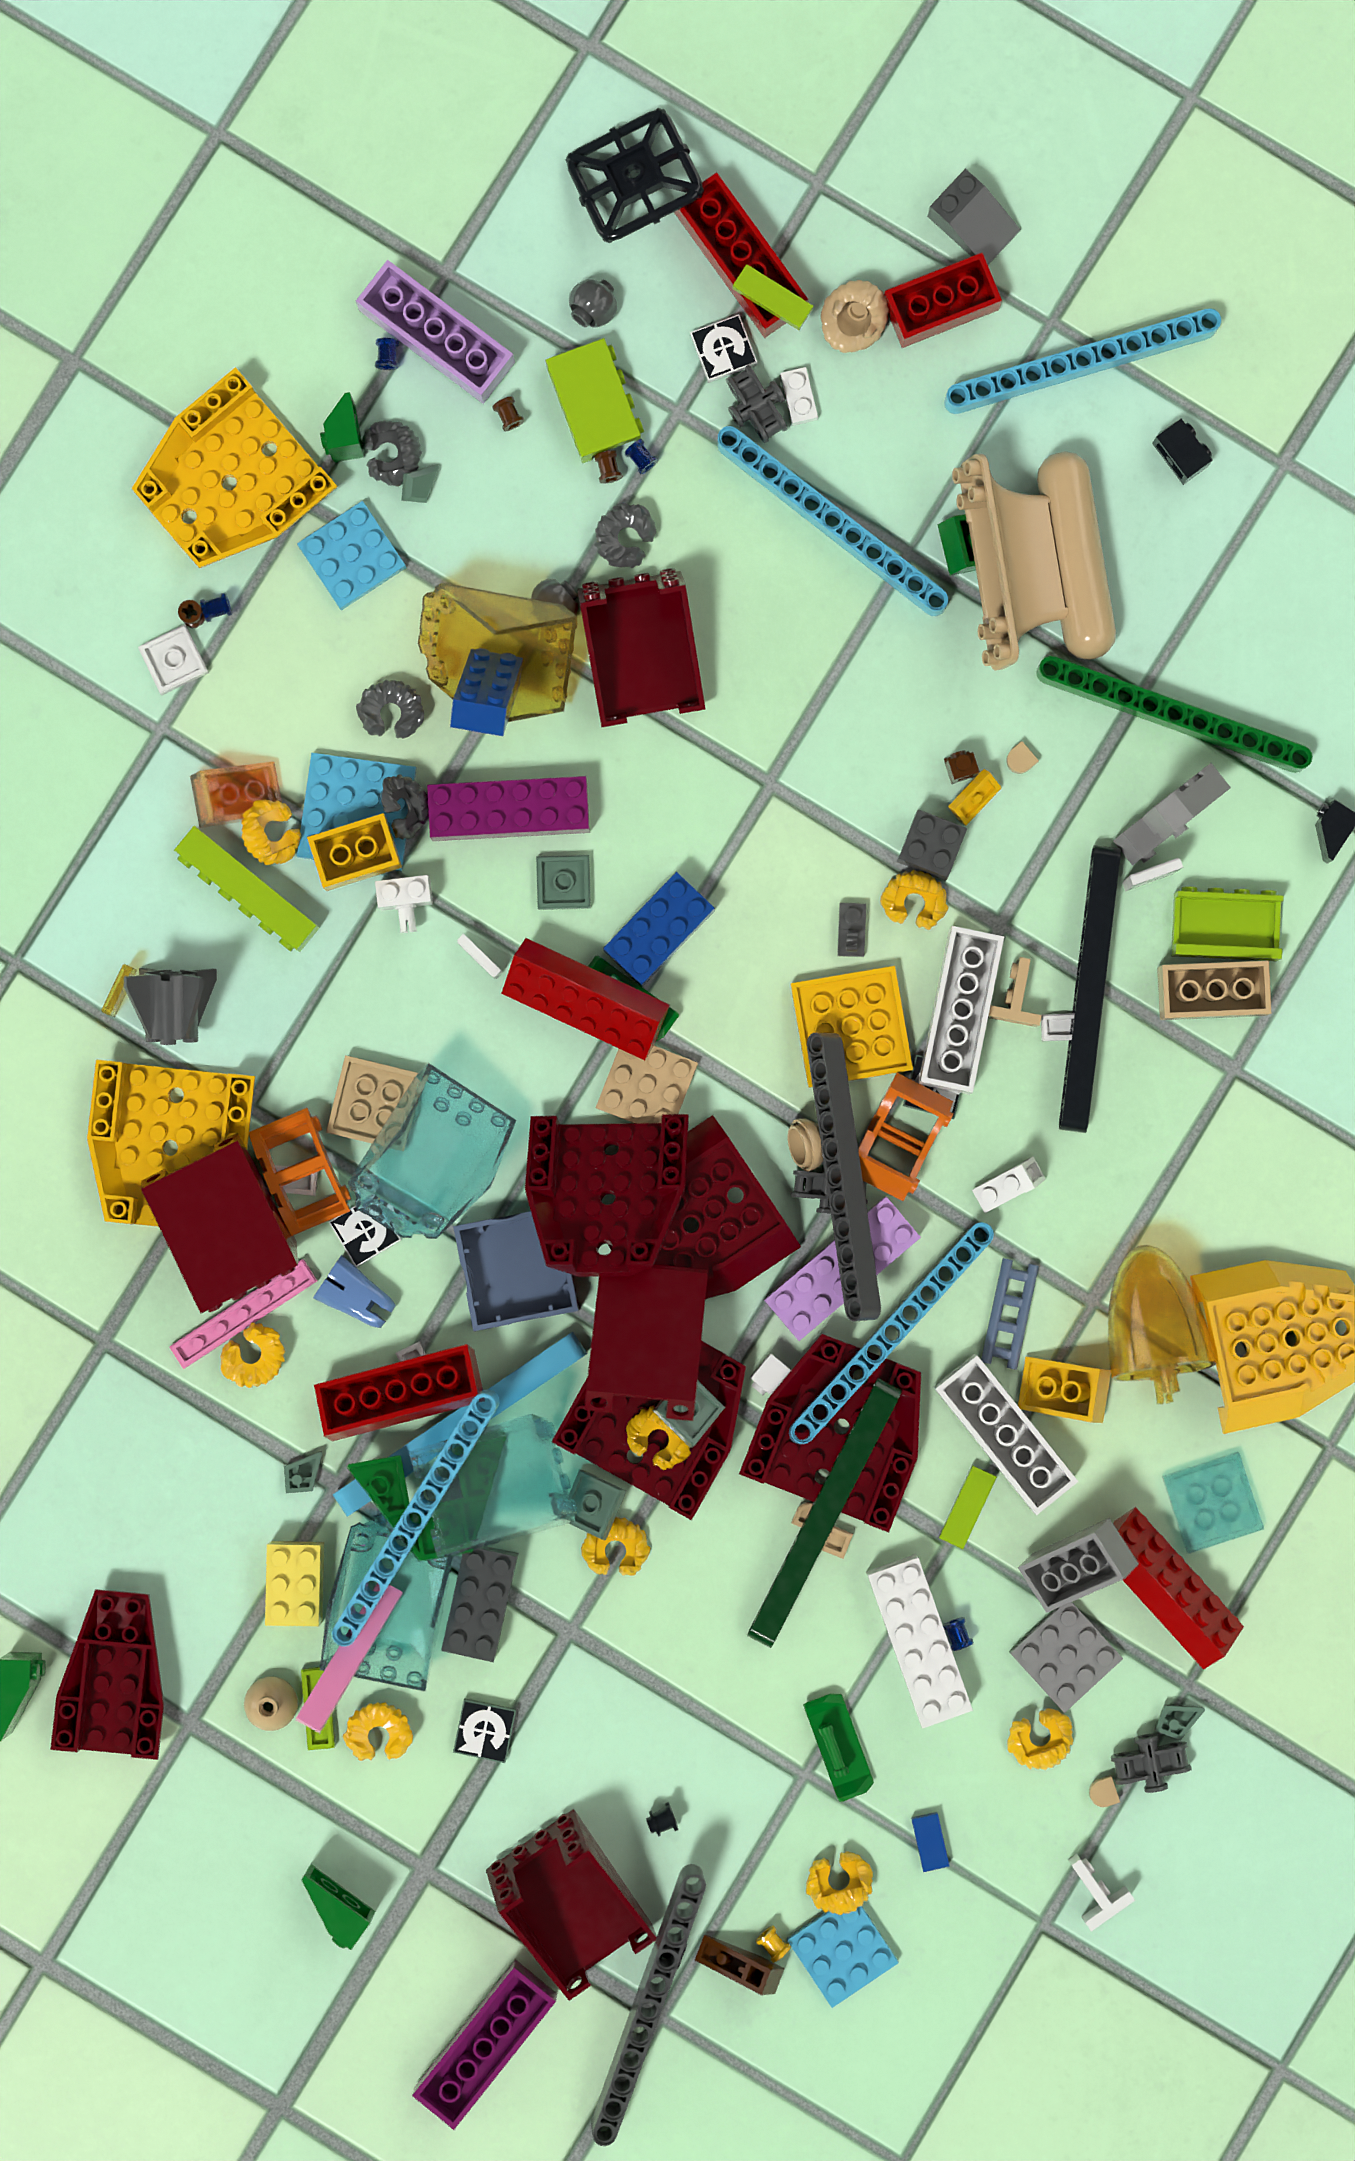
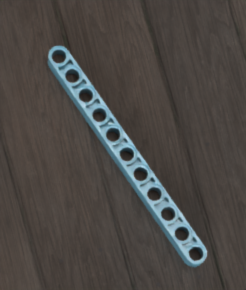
M1204 309L960 382L948 389L944 404L950 413L960 414L1207 340L1213 337L1221 324V316L1214 309ZM1205 319L1211 321L1213 328H1205L1201 321ZM1176 328H1185L1188 331V335H1179ZM1155 334L1160 335L1163 343H1155L1151 336ZM1134 342L1137 344L1138 350H1129L1126 343ZM1104 349L1110 350L1113 353V358L1107 359L1103 357L1101 351ZM1076 358H1086L1089 365H1079ZM1058 364L1063 368L1064 372L1060 374L1054 373L1051 366ZM1034 372L1038 375L1039 379L1037 381H1030L1027 379L1026 373ZM1008 379L1013 383L1014 387L1011 389L1004 388L1001 385V381ZM985 387L989 394L980 396L975 389ZM958 394L962 396L964 402L956 404L950 397Z
M727 426L719 431L717 447L721 454L930 616H939L944 612L948 604V595L941 587L738 429ZM727 436H731L736 440V443L732 446H726L722 440ZM752 452L756 455L757 459L753 462H747L743 459V455ZM768 468H772L777 472V476L767 478L763 472ZM793 484L797 487L798 492L792 495L787 494L784 491V487ZM809 500H813L819 507L814 511H810L804 504ZM834 516L839 520V524L835 527H830L826 524L825 519ZM854 532L858 534L860 540L856 543H851L846 539V535ZM874 548L880 552L881 556L877 559H871L867 556L866 551ZM892 564L900 567L901 573L892 575L888 572L887 567ZM913 580L918 581L922 589L917 592L912 591L908 587V583ZM931 597L940 598L942 606L938 608L932 607L929 604V599Z
M981 1222L969 1228L791 1424L789 1436L796 1444L810 1442L991 1243L994 1233L990 1225ZM979 1228L985 1231L986 1240L984 1242L976 1241L974 1238L975 1229ZM958 1248L967 1250L969 1258L966 1262H961L957 1259L956 1251ZM941 1267H945L951 1272V1278L947 1282L942 1281L938 1276V1271ZM923 1287L932 1289L934 1295L931 1301L922 1299L920 1292ZM906 1306L912 1307L916 1312V1316L912 1321H908L903 1317V1309ZM888 1326H893L898 1331V1337L894 1341L887 1339L885 1336V1329ZM871 1345L878 1347L880 1350V1357L877 1360H871L867 1356V1349ZM852 1365H857L862 1369V1377L859 1380H854L849 1376V1369ZM834 1385H840L844 1389V1397L841 1400H836L831 1396V1389ZM818 1404L823 1405L827 1411L826 1417L822 1420L816 1419L813 1415V1408ZM799 1424L805 1425L809 1431L807 1438L804 1440H800L795 1436V1428Z
M571 1332L489 1388L499 1397V1406L492 1418L588 1354L574 1332ZM486 1397L484 1402L479 1403L480 1407L485 1410L492 1408L491 1401ZM469 1406L459 1408L389 1456L401 1455L405 1477L441 1453ZM468 1420L465 1422V1427L469 1432L472 1433L478 1429L474 1421ZM356 1479L333 1494V1497L347 1517L371 1501Z
M490 1389L482 1390L470 1403L334 1626L332 1638L337 1645L342 1647L349 1646L361 1633L499 1406V1397L494 1391ZM482 1397L488 1398L492 1403V1408L485 1410L480 1407L479 1399ZM468 1420L474 1421L478 1426V1431L475 1433L469 1432L465 1427V1422ZM454 1443L460 1444L464 1449V1454L455 1455L451 1450V1445ZM440 1466L446 1467L450 1472V1477H440L437 1468ZM425 1489L432 1490L436 1495V1500H427L424 1497L423 1491ZM411 1512H416L421 1516L422 1522L420 1524L411 1521ZM396 1536H405L408 1545L400 1546L396 1542ZM382 1559H391L394 1563V1568H385L382 1564ZM368 1581H376L380 1586V1591H372L368 1586ZM360 1603L364 1605L366 1613L359 1614L356 1612L354 1604ZM341 1626L349 1627L352 1631V1636H344L341 1632Z

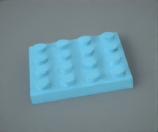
M311 753L300 829L302 835L297 850V857L314 860L307 837L384 813L387 817L403 868L407 839L396 838L391 825L394 819H404L407 816L408 805L404 799L400 798L397 802L401 809L387 813L383 809L380 793L383 790L382 784L385 778L397 777V775L401 774L403 777L408 776L415 780L417 768ZM399 868V869H396V870H393V871L402 872V868Z

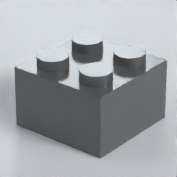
M918 809L897 863L929 873L933 877L946 881L967 828Z

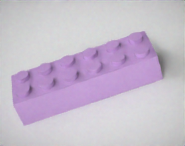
M389 260L385 262L356 300L357 307L361 313L483 404L515 364L513 353Z
M887 1197L882 1198L867 1211L876 1275L921 1238ZM835 1239L764 1299L798 1341L804 1338L844 1303Z

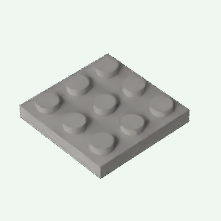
M1072 1602L1055 1609L1009 1651L1064 1713L1123 1660L1119 1653Z

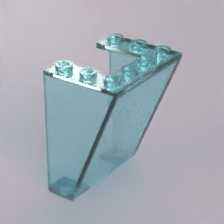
M528 1414L485 1428L432 1515L436 1529L430 1530L437 1557L455 1555L576 1522L577 1506L574 1499H570L567 1490L571 1488L567 1473L563 1474L560 1463H563V1456L560 1448H556L555 1444L552 1443L556 1434L552 1422H548L547 1418ZM448 1440L409 1451L416 1478L425 1479ZM454 1443L451 1445V1450L455 1455L464 1454V1449L460 1444ZM440 1466L437 1468L440 1477H450V1472L446 1467ZM425 1489L428 1500H436L435 1493L430 1489Z

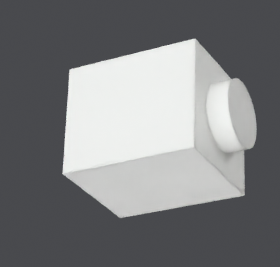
M769 1353L750 1378L754 1381L751 1386L762 1395L766 1392L771 1395L790 1373L791 1369L773 1354Z

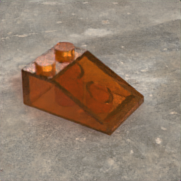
M274 761L202 770L190 776L200 828L241 822L243 820V813L250 809L256 800H269L273 802L278 800L282 802Z

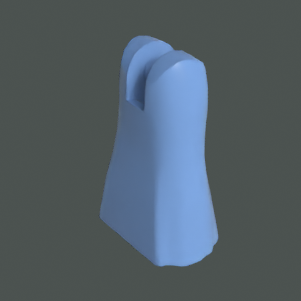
M342 1255L313 1297V1299L331 1308L346 1313L376 1328H381L386 1321L377 1313L371 1311L373 1305L376 1303L391 1313L396 1306L385 1292L371 1282Z

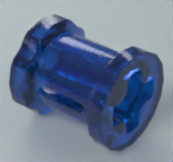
M393 338L376 339L378 360L375 362V367L381 370L398 369L396 348L399 346V341Z
M642 439L634 442L624 452L627 458L630 457L639 468L638 472L641 475L653 468L659 460L656 456L650 454L644 446Z
M226 592L222 593L221 597L208 601L205 599L200 600L206 622H211L212 618L221 615H233Z
M964 1617L943 1624V1628L947 1630L951 1640L952 1651L964 1649L974 1643L973 1639L969 1638L964 1623L966 1620Z

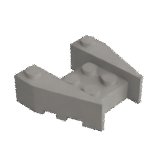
M1210 763L1153 807L1140 820L1113 840V842L1121 849V852L1132 866L1140 859L1145 863L1156 854L1153 850L1172 834L1177 838L1188 829L1186 826L1187 822L1231 787L1212 763Z

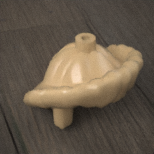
M848 281L846 284L840 285L825 299L821 311L822 330L825 340L830 343L833 349L839 350L842 353L857 352L858 350L867 349L880 339L881 333L884 331L888 321L887 314L889 312L883 291L869 281Z

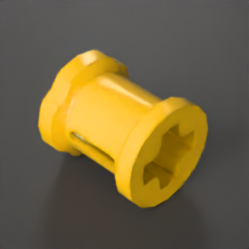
M775 1926L767 1928L756 1939V1943L762 1945L770 1954V1960L773 1963L785 1956L791 1948L789 1943L785 1944L778 1936Z

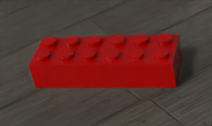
M716 172L702 182L704 193L701 198L674 213L762 336L766 338L786 324V322L732 289L733 284L746 264L808 302V298Z
M528 938L524 939L514 954L501 993L644 1061L656 1043L670 1006L668 1003Z
M468 1344L314 1385L323 1435L332 1442L469 1406L476 1395L483 1390L475 1350ZM485 1397L479 1399V1403L485 1401Z
M1136 1507L1115 1520L1113 1523L1139 1563L1123 1579L1125 1584L1203 1670L1224 1658L1244 1628L1238 1618L1230 1612L1221 1602L1220 1598L1211 1591L1201 1577L1191 1569L1183 1557L1172 1548L1164 1536L1153 1527Z

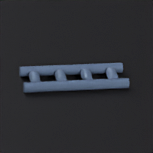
M1003 1258L981 1361L991 1364L992 1357L1007 1359V1368L1017 1370L1039 1266L1028 1264L1027 1271L1012 1268L1013 1260ZM1009 1279L1025 1282L1022 1297L1006 1294ZM1003 1305L1019 1308L1016 1323L1000 1320ZM998 1330L1014 1334L1011 1349L995 1346Z

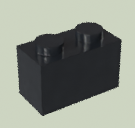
M1181 418L1156 436L1152 444L1184 485L1209 467L1213 460L1209 448L1204 443L1200 444L1195 437L1196 432L1188 422L1185 424Z

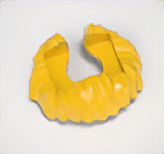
M269 800L254 801L253 806L242 815L243 820L241 823L243 827L241 830L243 833L241 838L244 840V846L247 847L248 853H252L253 857L258 858L260 863L264 862V865L286 863L293 858L298 849L302 835L300 829H289L280 840L273 842L268 840L264 828L270 821H288L292 816L290 808L286 803L278 800L275 802Z
M914 869L911 872L905 871L903 874H897L895 879L892 878L889 881L888 886L881 895L880 903L885 909L886 915L891 921L902 924L908 916L904 906L905 898L913 893L919 894L924 899L925 906L916 917L915 923L918 928L924 927L930 930L931 927L937 925V922L945 916L948 910L946 890L942 888L941 881L937 882L929 873Z
M251 1323L248 1328L243 1330V1335L247 1341L255 1343L260 1347V1359L253 1364L246 1363L241 1357L240 1344L233 1340H229L224 1345L220 1356V1369L223 1376L231 1381H235L239 1387L246 1385V1387L252 1388L253 1386L258 1387L261 1384L266 1385L268 1381L278 1375L281 1363L285 1361L283 1356L285 1348L279 1339L280 1334L272 1328L264 1327L261 1323Z
M652 1405L649 1409L643 1408L639 1414L635 1415L628 1422L626 1427L627 1442L631 1451L641 1456L647 1451L649 1434L656 1429L664 1430L668 1434L669 1443L665 1449L660 1450L654 1455L653 1464L654 1466H659L662 1470H666L667 1468H673L675 1464L683 1462L691 1452L690 1448L653 1412L655 1406Z
M615 1517L606 1540L587 1533L584 1543H582V1557L587 1562L588 1567L599 1575H607L610 1568L609 1560L605 1555V1548L611 1541H620L626 1548V1555L619 1566V1572L623 1576L636 1575V1572L641 1570V1566L647 1560L651 1550L647 1545L645 1531L641 1530L638 1524L635 1525L625 1517Z
M386 1702L369 1703L359 1711L356 1710L354 1715L349 1717L347 1731L343 1734V1739L346 1746L353 1751V1755L358 1757L359 1761L365 1759L372 1760L375 1757V1747L372 1746L368 1739L369 1731L374 1727H383L389 1733V1741L384 1750L389 1760L401 1757L413 1742L412 1730L406 1715H402L399 1708L396 1709L394 1705H387Z
M1047 1708L1039 1711V1722L1050 1731V1740L1043 1746L1034 1745L1030 1741L1031 1724L1028 1719L1022 1718L1020 1721L1012 1722L1007 1746L1008 1751L1014 1754L1018 1763L1026 1765L1030 1770L1032 1767L1046 1770L1047 1768L1059 1765L1061 1760L1067 1757V1754L1071 1751L1070 1745H1073L1072 1722L1068 1716L1061 1714L1058 1710Z
M847 1851L845 1853L841 1852L839 1858L841 1867L848 1873L850 1879L848 1886L843 1890H835L829 1885L828 1877L831 1865L826 1858L815 1860L809 1869L810 1874L806 1882V1894L811 1896L817 1909H822L825 1913L829 1911L838 1915L843 1913L849 1914L852 1911H856L857 1907L863 1906V1902L869 1898L868 1895L872 1894L873 1871L870 1864L864 1861L860 1855Z

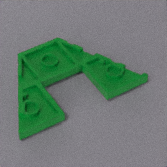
M505 1436L477 1441L457 1474L461 1498L439 1503L411 1549L412 1554L419 1562L473 1552L506 1440ZM460 1444L453 1445L452 1450L455 1455L464 1454V1449ZM401 1455L348 1464L347 1469L394 1529L410 1503ZM410 1513V1519L413 1523L420 1524L422 1522V1518L418 1513ZM399 1535V1537L407 1546V1538L403 1535Z

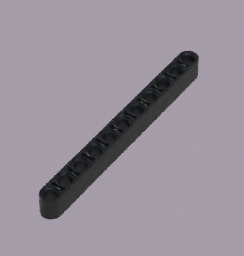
M1094 845L1092 848L1072 1013H1075L1074 1019H1071L1070 1026L1072 1040L1068 1042L1059 1130L1086 1133L1088 1128L1120 865V848Z

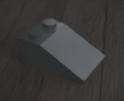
M966 168L931 204L927 216L971 257L983 252L987 265L1020 232V228L989 190Z

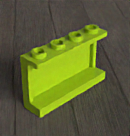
M605 338L545 359L548 373L582 464L591 461L592 456L634 440L636 443L641 442L640 434L644 433L640 418H634L631 409H634L635 406L631 394H625L622 385L626 384L622 370H616L613 361L617 360L613 346L612 344L607 346Z
M1181 887V891L1174 893L1171 956L1259 961L1281 960L1282 948H1279L1281 902L1284 901V896L1277 895V891L1262 890L1260 894H1250L1248 889H1235L1234 893H1224L1223 888H1208V892H1197V887Z

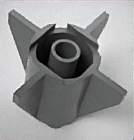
M139 968V975L124 976V989L145 1030L146 1042H160L161 1045H175L176 1040L181 1039L186 1043L198 1042V1026L216 983L217 969L180 970V972H174L171 970Z

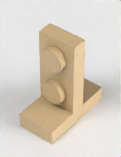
M1020 957L1017 959V963H1012L1009 978L1013 979L1012 989H1007L1005 1004L1009 1005L1008 1009L990 1005L988 1018L1033 1027L1040 1026L1042 1015L1021 1011L1031 959Z

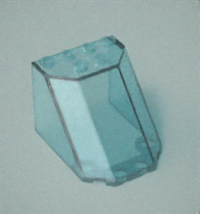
M428 1063L415 1076L349 1179L350 1190L354 1191L356 1196L355 1204L357 1210L365 1215L367 1214L382 1226L394 1231L401 1238H412L413 1234H423L428 1239H437L492 1186L516 1120Z
M382 1513L375 1515L372 1521L365 1524L359 1522L350 1528L327 1604L320 1670L325 1671L339 1647L332 1638L334 1626L394 1530ZM397 1535L396 1542L400 1546H406L399 1535ZM409 1552L390 1583L391 1586L402 1591L403 1595L354 1677L426 1691L454 1556L419 1562L412 1552ZM382 1559V1564L385 1568H394V1563L391 1559ZM368 1581V1586L373 1591L377 1582ZM360 1603L354 1604L356 1612L360 1613L364 1605ZM341 1626L342 1634L346 1636L350 1628Z

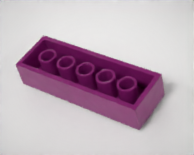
M586 776L427 785L429 830L432 841L590 833Z
M515 1960L414 2087L412 2097L455 2130L555 2004L557 1993Z

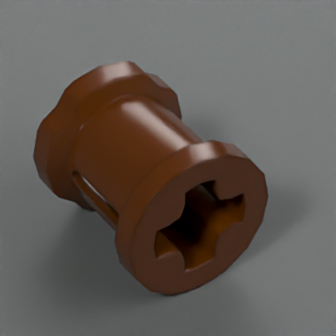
M512 396L503 398L492 406L494 412L498 413L505 432L515 429L524 423L523 416H519L513 404L515 400Z
M614 450L600 452L594 456L595 462H598L601 474L599 482L602 484L616 482L623 477L622 473L618 471L617 453Z
M186 600L180 604L178 615L187 627L198 628L204 623L205 613L196 601ZM194 609L197 615H192L191 619H189L187 613H192Z

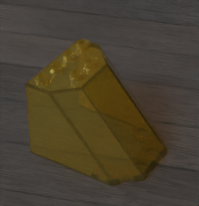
M439 583L435 586L433 592H428L423 596L418 646L421 654L423 653L427 658L426 672L428 678L451 699L454 698L470 650L482 648L493 653H511L516 657L523 658L520 686L508 722L564 711L568 680L571 673V659L574 651L575 630L577 628V616L562 604L448 583Z

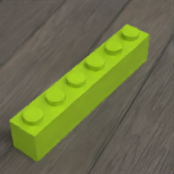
M193 826L174 849L179 854L178 861L188 869L192 865L200 871L197 875L208 885L214 882L220 887L218 893L229 902L235 899L241 905L238 909L248 918H251L253 915L261 921L258 926L269 935L273 932L281 937L279 943L290 952L294 948L301 952L319 930L316 924L197 827Z

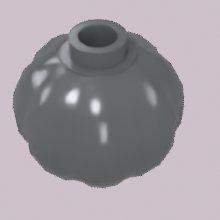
M588 279L578 283L569 295L572 318L585 328L588 325L595 328L609 323L617 310V302L612 293L614 291L613 286L606 280L599 282L594 279Z
M556 579L541 581L534 588L531 595L534 609L531 615L540 625L546 623L552 627L559 628L567 626L577 615L578 605L574 600L578 595L565 580L561 584Z

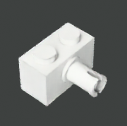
M423 875L375 881L378 908L381 911L398 910L400 933H408L407 922L409 931L416 932L414 908L433 905L429 876Z

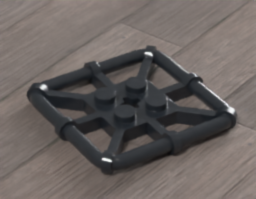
M661 108L648 112L618 128H615V126L610 128V132L577 148L572 153H568L565 159L568 172L580 195L579 201L586 208L597 233L607 243L621 239L651 223H654V225L659 223V219L693 203L698 198H701L704 193L701 178L689 156L690 150L687 144L683 143L672 119L665 109ZM649 124L643 140L625 149L620 138ZM660 125H663L673 148L654 156L651 146ZM612 142H615L620 152L604 161L586 157ZM675 159H679L690 182L664 176L660 167ZM581 166L604 172L608 181L589 190L578 167ZM631 171L640 172L637 177L629 178ZM664 187L687 193L657 209H654L648 195ZM613 191L617 201L605 225L595 201ZM642 199L649 213L616 229L625 207Z

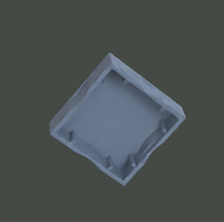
M531 1211L453 1226L460 1264L464 1270L467 1285L466 1296L473 1331L579 1311L573 1275L547 1267L545 1264Z

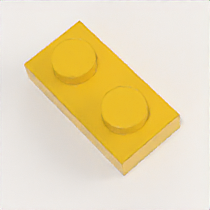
M983 769L948 807L956 818L966 826L1002 787L989 771Z

